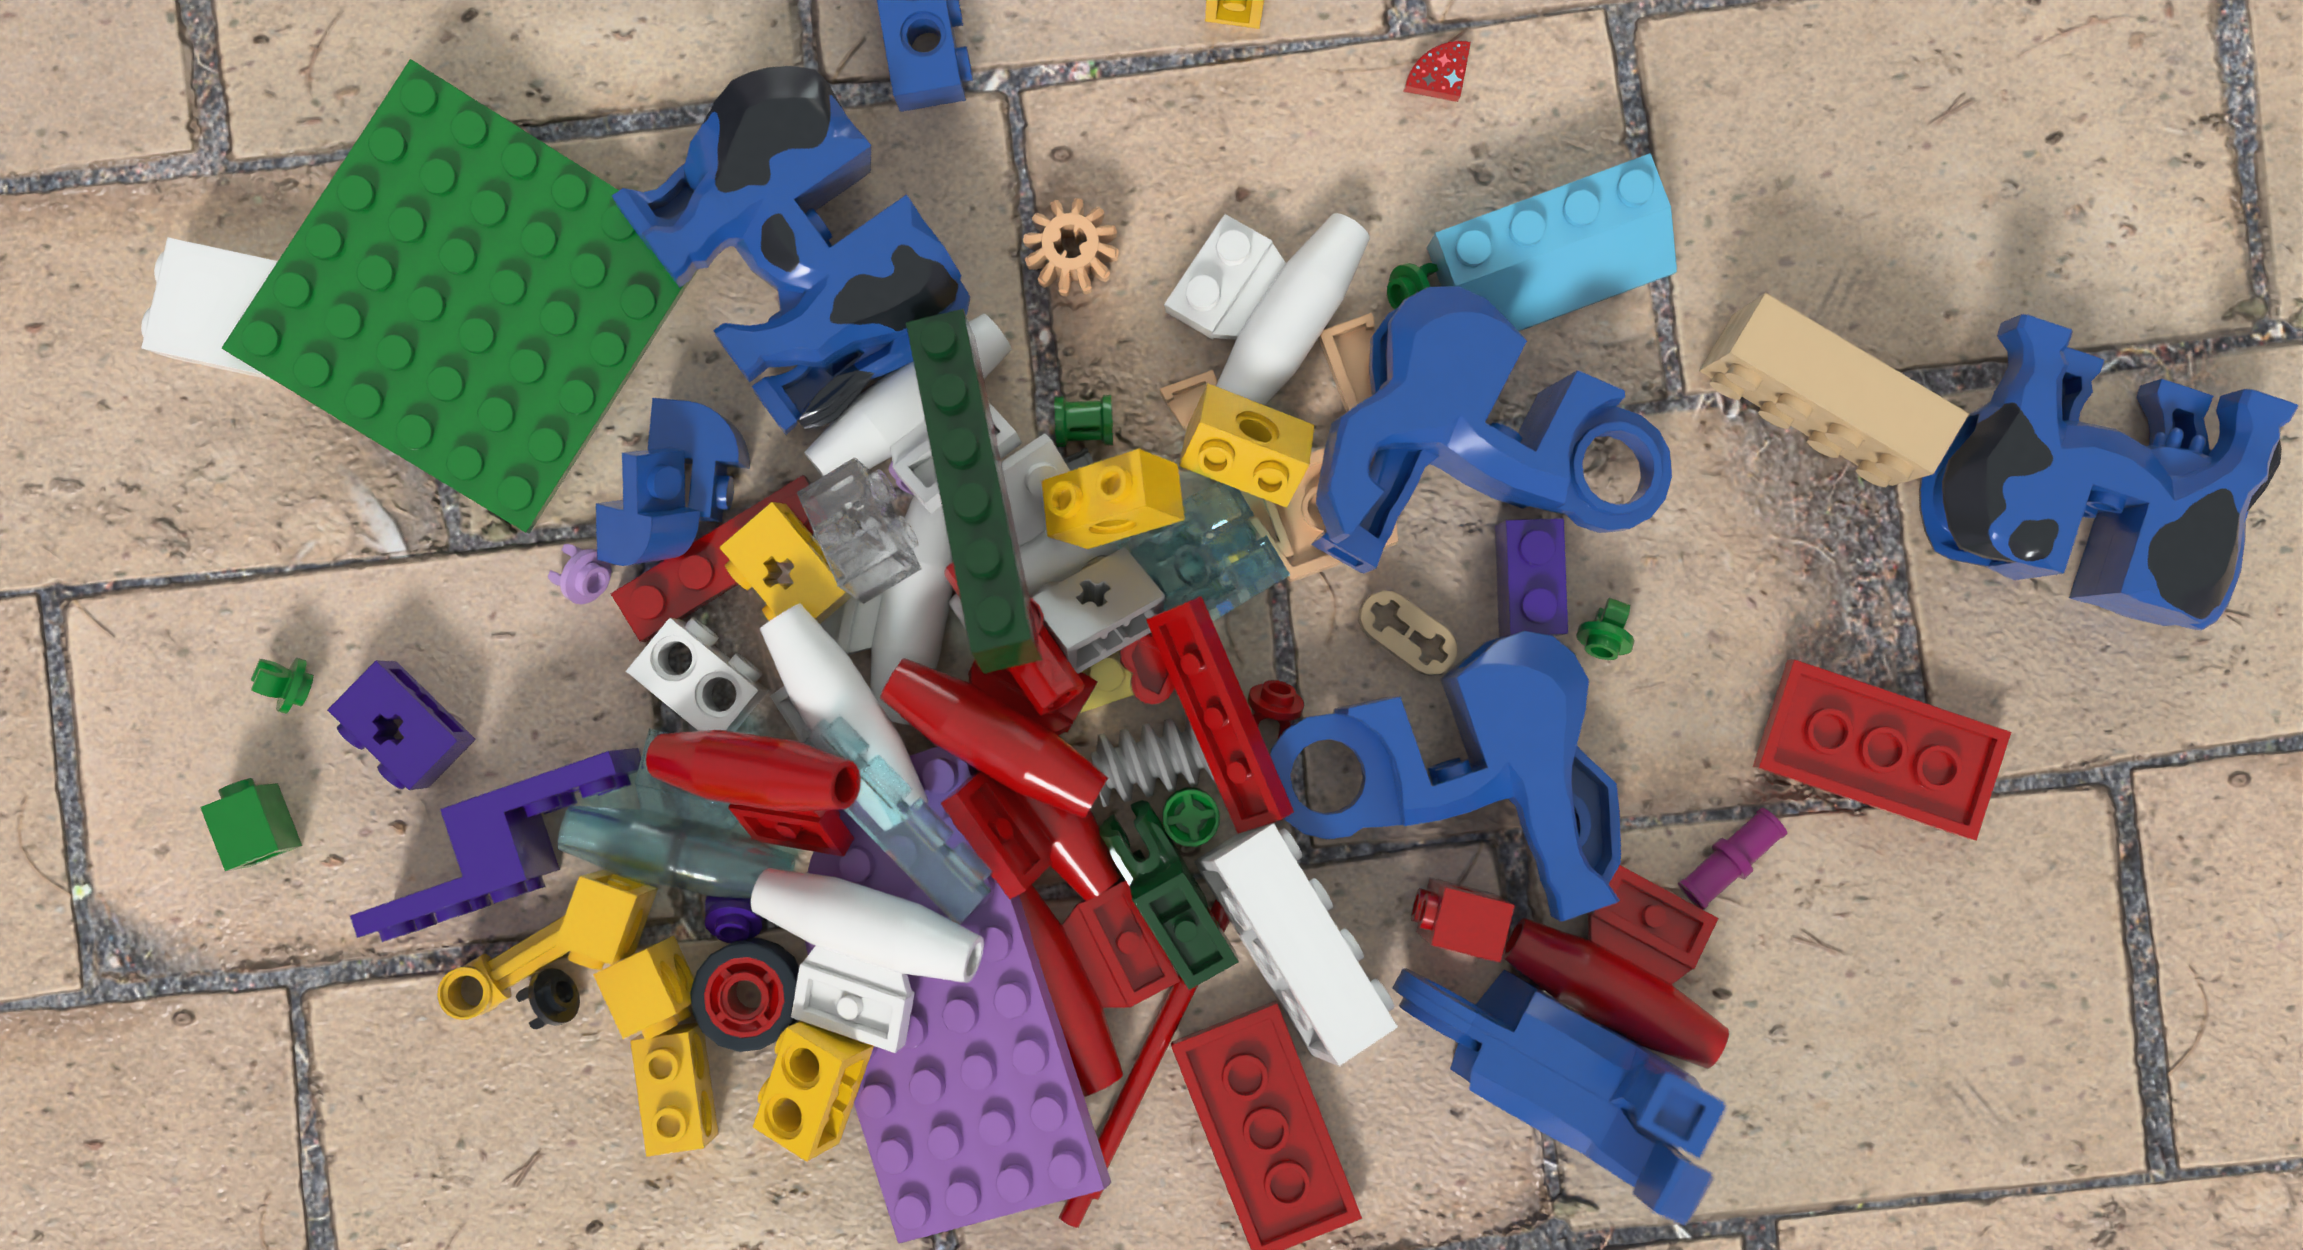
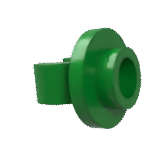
M1406 263L1395 267L1390 274L1387 286V298L1391 307L1394 310L1399 308L1404 299L1426 287H1430L1427 277L1439 271L1437 264L1426 263L1418 267L1415 264Z
M1608 598L1605 608L1600 607L1594 621L1584 622L1579 625L1576 638L1585 646L1584 649L1589 655L1602 660H1615L1618 656L1629 654L1632 651L1635 640L1629 632L1623 629L1628 619L1631 605Z
M259 658L251 677V681L254 682L251 691L267 697L278 698L276 711L287 714L293 704L300 707L303 706L310 692L314 675L305 672L307 662L300 658H296L289 669L273 661Z

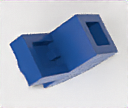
M652 398L648 450L666 447L684 450L685 463L692 464L688 508L700 510V521L722 522L723 509L730 510L734 496V481L732 476H727V467L750 469L749 452L743 436L728 419L705 405L691 401Z
M666 447L622 453L623 500L596 503L597 560L619 566H629L676 558L683 555L691 547L696 537L700 518V510L685 507L684 450Z

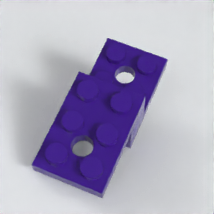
M639 749L606 751L441 808L440 811L462 877L350 915L357 938L379 932L381 941L385 942L491 906L489 894L493 904L546 887L542 876L558 871L560 868L542 813H552L577 804L575 793L578 792L581 793L583 799L597 794L598 796L632 785L629 775L645 769Z

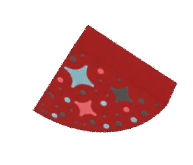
M1447 42L1426 52L1410 71L1403 92L1458 102L1461 97L1471 42Z

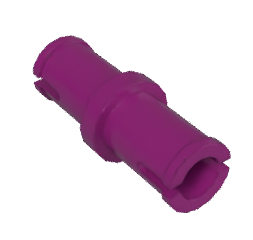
M1763 807L1760 808L1756 815L1729 839L1720 838L1712 845L1714 852L1690 875L1678 882L1679 888L1694 905L1703 910L1706 909L1708 904L1738 877L1745 880L1753 872L1752 864L1780 838L1782 839L1788 834L1786 828L1770 811Z

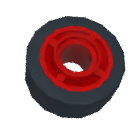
M761 938L734 941L710 954L696 971L690 991L692 1014L701 1031L718 1046L738 1052L761 1050L776 1042L784 1029L797 1021V1019L791 1018L799 973V965L795 957L778 943ZM739 981H751L758 986L761 992L759 1007L750 1008L744 1006L739 1001L736 991Z

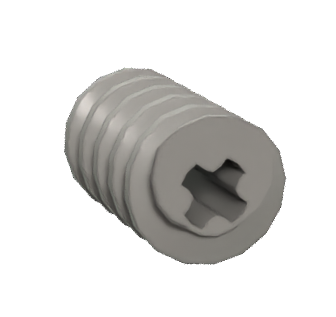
M1187 716L1184 732H1180L1172 718L1164 720L1163 734L1159 738L1149 723L1142 725L1140 742H1135L1127 728L1121 729L1118 747H1113L1105 734H1099L1096 752L1091 753L1093 765L1108 776L1106 783L1100 791L1103 807L1110 804L1112 788L1116 789L1124 802L1131 801L1134 783H1138L1146 797L1153 796L1156 778L1161 779L1169 792L1175 791L1178 773H1183L1190 786L1194 787L1198 786L1200 769L1205 768L1215 782Z

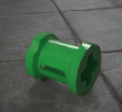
M1103 395L1100 401L1066 402L1063 396L1055 397L1054 411L1057 448L1066 447L1069 441L1102 440L1105 446H1113L1112 395Z

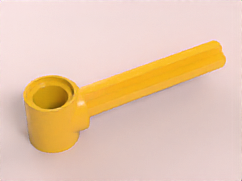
M631 874L627 877L645 883L637 874ZM565 915L494 958L487 954H482L466 965L448 972L442 978L437 991L438 1002L442 1010L450 1017L459 1020H467L488 1013L511 997L510 987L570 952L569 950L554 946ZM467 976L476 978L482 985L483 996L477 1006L470 1005L462 997L461 985Z

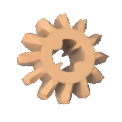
M1075 198L1072 202L1071 213L1065 214L1063 213L1062 204L1058 200H1054L1050 204L1054 218L1049 220L1043 214L1035 213L1032 221L1041 233L1031 232L1024 235V245L1032 250H1036L1025 258L1027 268L1029 270L1043 268L1038 277V282L1043 288L1051 285L1059 277L1058 285L1061 296H1068L1071 291V281L1078 280L1083 294H1089L1092 292V287L1088 276L1092 274L1097 279L1107 282L1110 278V271L1102 262H1114L1119 259V250L1107 244L1117 237L1116 227L1114 225L1099 227L1104 219V210L1100 207H1096L1084 217L1082 199ZM1074 237L1076 245L1081 240L1084 241L1079 245L1080 255L1075 258H1068L1066 250L1062 255L1058 254L1063 250L1062 240Z

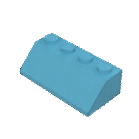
M1651 153L1438 231L1426 247L1432 263L1437 264L1439 271L1436 274L1441 287L1459 286L1486 298L1518 332L1671 276L1677 272L1671 205Z

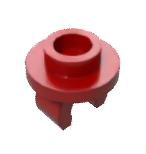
M1268 680L1263 684L1253 686L1247 698L1258 727L1260 721L1265 718H1271L1279 722L1278 738L1286 728L1292 725V720L1298 719L1302 715L1305 706L1303 699L1296 693L1295 688L1279 680Z

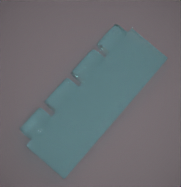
M842 716L837 717L830 724L825 718L815 725L804 744L850 760L858 766L860 771L861 787L858 797L849 808L844 810L951 921L960 925L992 891L984 881L993 871L964 841L953 850L946 844L955 832L922 798H919L911 806L904 801L912 791V788L879 754L868 763L862 758L870 748V745Z

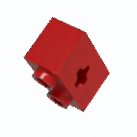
M1430 877L1427 890L1422 888L1417 890L1411 912V921L1418 923L1416 932L1432 946L1501 963L1515 905L1494 893Z

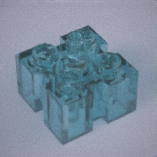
M1217 482L1183 500L1185 520L1133 535L1118 545L1120 549L1123 547L1127 548L1165 594L1163 612L1202 596L1213 622L1290 576L1289 571L1267 535L1257 540L1255 531L1246 524L1245 521L1253 517L1254 513L1240 490L1221 482Z

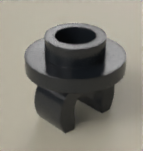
M555 968L545 969L537 973L531 979L529 986L518 991L515 996L518 1002L529 998L531 1008L537 1015V1018L529 1022L531 1029H540L548 1024L553 1026L563 1025L577 1015L580 1007V996L576 984L569 975Z

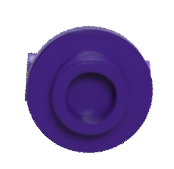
M752 894L706 896L705 927L712 935L725 943L743 941L757 936L762 929L763 917L754 913L751 909Z

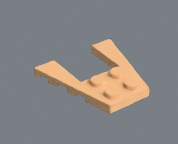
M1372 313L1324 329L1318 338L1346 412L1372 396L1369 375L1370 339L1374 334L1375 327ZM1213 370L1160 388L1163 401L1185 432L1207 383L1214 386L1217 385V379ZM1325 448L1311 452L1310 465L1287 508L1221 483L1290 583L1344 564L1311 545L1326 529L1316 505V494ZM1397 523L1384 549L1398 543Z

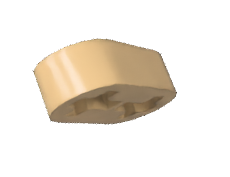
M1380 591L1370 595L1362 603L1358 617L1362 631L1371 640L1412 670L1422 675H1437L1447 671L1454 664L1458 649L1454 635L1402 595L1393 591ZM1389 602L1393 603L1397 607L1393 616L1407 627L1403 634L1390 626H1386L1380 631L1376 630L1373 627L1376 616L1370 611L1372 606L1376 604L1377 606L1384 607ZM1414 632L1425 640H1431L1435 635L1442 640L1438 649L1444 654L1443 660L1439 662L1433 659L1423 664L1419 660L1422 654L1421 648L1409 640L1412 633Z

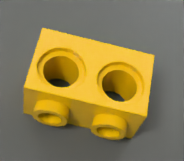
M674 935L593 974L623 1039L641 1031L645 1041L670 1030L677 1026L679 1022L691 1016L688 1006L691 1005L690 991L694 976Z
M803 1021L786 1027L775 1045L777 1057L771 1075L765 1081L758 1094L757 1100L760 1106L753 1128L806 1162L838 1145L874 1046Z
M697 1022L677 1025L646 1041L641 1033L630 1040L646 1157L705 1148L719 1134L705 1034L701 1031Z

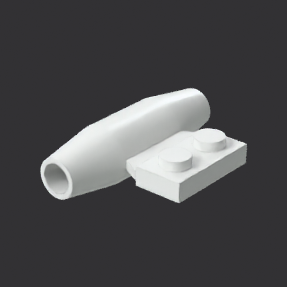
M1334 213L1286 263L1272 240L1224 214L1165 302V312L1212 340L1214 338L1236 340L1216 387L1266 405L1296 373L1342 303L1370 236L1355 220L1343 214Z
M982 314L969 321V324L976 339L983 377L985 379L1012 349L998 326L986 314ZM914 362L887 373L861 393L804 452L831 488L837 487L892 457V467L898 477L931 514L942 506ZM989 403L999 454L1002 459L1022 442L1017 432Z
M1045 433L1001 462L1029 597H1033L1047 583L1053 581L1061 582L1081 571L1093 558L1101 555L1108 556L1123 547H1127L1139 535H1133L1091 549H1085L1047 537L1041 480L1069 472L1070 470L1053 441ZM956 593L948 603L966 629L961 600Z
M915 495L912 497L890 557L873 543L819 532H814L813 534L817 542L859 590L820 625L846 654L852 655L871 649L870 690L891 722L908 725L911 724L880 699L881 693L891 674L903 658L936 670L950 608L948 601L952 598L953 587L944 575L945 568L953 560L942 506L931 514Z
M801 603L791 607L763 625L760 631L784 684L783 687L770 697L799 742L854 762L858 766L861 775L860 797L889 828L925 806L929 800L900 734L844 650Z
M767 868L761 873L753 888L751 909L754 913L801 939L816 945L803 963L800 964L791 1018L893 1053L898 1052L906 1043L915 992L911 990L907 974L968 983L976 974L982 959L984 939L980 935L921 904L841 878Z

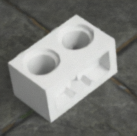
M693 617L687 623L681 619L669 618L626 670L628 674L698 731L725 730L736 732L769 691L758 682L762 672L738 653H735L731 659L714 646L719 637ZM684 643L691 651L692 662L686 672L678 675L671 669L668 657L675 645ZM724 678L731 681L736 689V700L725 711L719 709L712 700L714 685Z

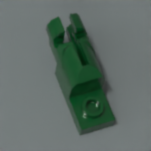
M1140 800L1130 805L1131 810L1136 816L1134 826L1149 850L1147 857H1145L1141 849L1134 853L1131 851L1129 838L1114 814L1107 818L1100 826V836L1130 887L1132 901L1190 990L1239 963L1235 949L1210 911L1205 894L1188 869L1172 839L1166 833L1148 801Z

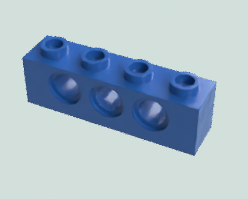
M877 0L893 96L900 112L966 101L963 82L972 81L973 76L967 46L957 47L953 27L963 26L959 0ZM933 33L940 37L939 44L929 52H919L912 48L915 39L922 34Z

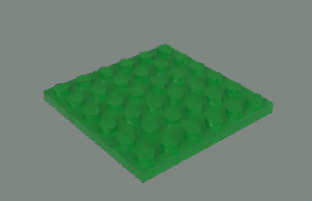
M410 59L221 349L525 533L530 534L691 280L679 288L654 252L647 248L617 207L612 195L618 192V189Z

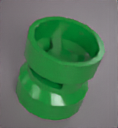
M1184 787L1175 791L1167 798L1163 807V825L1166 833L1174 842L1183 846L1197 847L1207 843L1216 834L1220 824V812L1216 802L1206 791L1197 787Z

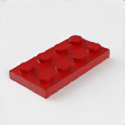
M1790 659L1786 662L1752 767L1966 839L1977 841L2012 732L1795 659Z
M1276 1000L1171 1042L1172 1050L1251 1250H1285L1362 1219Z

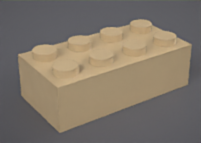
M1767 293L1762 294L1732 315L1699 370L1712 379L1710 382L1711 387L1722 395L1735 400H1740L1741 397L1760 407L1759 415L1769 423L1783 429H1789L1790 426L1809 436L1807 443L1813 449L1832 458H1838L1841 455L1858 466L1856 473L1859 476L1880 487H1887L1888 484L1894 486L1934 474L1969 415L1966 411Z

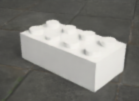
M1274 823L1236 834L1196 859L1194 863L1217 901L1223 907L1231 924L1311 1055L1341 1066L1398 1028L1389 1013L1395 1008L1394 1003L1384 986L1376 978L1370 981L1358 961L1363 959L1364 955L1355 938L1346 928L1339 931L1327 912L1333 908V904L1324 887L1315 878L1309 881L1297 861L1303 856L1292 835L1285 828L1278 831Z

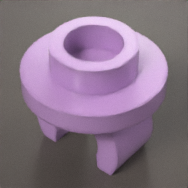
M564 544L562 551L570 555L571 559L565 565L562 574L550 570L548 579L553 584L560 586L562 594L573 603H590L597 599L608 587L612 571L611 563L597 560V550L595 549L583 550L571 544Z

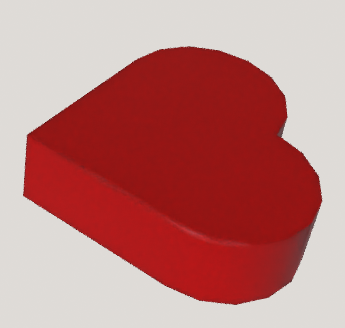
M1152 633L1145 635L1119 651L1120 662L1132 674L1130 687L1135 698L1142 703L1153 705L1162 703L1170 697L1175 687Z

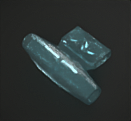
M650 728L635 780L641 809L570 805L564 815L558 837V850L621 876L713 897L751 899L755 883L765 869L773 868L793 871L796 856L733 831L732 829L739 821L729 810L730 803L708 800L653 778L646 765L647 750L655 737L667 732Z

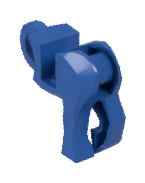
M1459 286L1426 287L1404 299L1399 308L1388 313L1370 339L1369 375L1372 396L1331 423L1316 494V505L1326 529L1311 545L1364 574L1376 569L1384 546L1392 535L1400 513L1412 496L1424 468L1429 464L1491 498L1521 509L1532 506L1549 512L1567 515L1577 526L1598 533L1625 531L1651 518L1665 501L1672 478L1670 450L1661 432L1642 415L1616 407L1625 398V390L1579 370L1538 392L1518 432L1503 424L1491 423L1489 425L1485 423L1527 340L1486 298ZM1609 436L1622 441L1633 451L1639 462L1641 478L1638 489L1629 502L1625 504L1615 505L1601 500L1590 490L1584 478V455L1587 447L1596 437Z
M1521 631L1507 637L1502 636L1484 642L1440 678L1468 759L1461 760L1458 757L1433 765L1428 768L1430 778L1428 777L1401 697L1375 699L1335 708L1331 714L1305 717L1286 728L1271 748L1270 757L1294 810L1284 820L1303 834L1326 840L1349 837L1362 828L1397 825L1410 826L1439 821L1469 813L1500 800L1509 799L1516 806L1525 838L1536 860L1539 878L1546 892L1551 917L1560 922L1620 901L1609 885L1621 863L1620 811L1617 783L1577 746L1586 711L1589 679L1575 653L1553 635ZM1331 739L1342 742L1355 753L1361 764L1362 781L1358 794L1350 804L1338 811L1322 813L1308 809L1299 801L1292 788L1291 771L1294 760L1305 747L1316 741Z
M1407 968L1402 969L1392 987L1398 994L1403 996L1399 1007L1427 1026L1458 1042L1450 1070L1470 1082L1469 1090L1553 1139L1586 1155L1596 1164L1634 1187L1632 1194L1656 1214L1682 1225H1685L1690 1220L1714 1181V1176L1705 1168L1692 1163L1679 1152L1678 1148L1698 1159L1701 1158L1726 1109L1723 1101L1703 1090L1698 1080L1688 1072L1603 1025L1599 1026L1566 1008L1548 993L1505 969L1475 1005Z

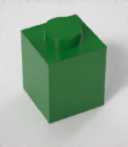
M253 778L244 779L219 789L218 793L221 799L200 807L225 872L254 866L302 846L278 783L255 785Z

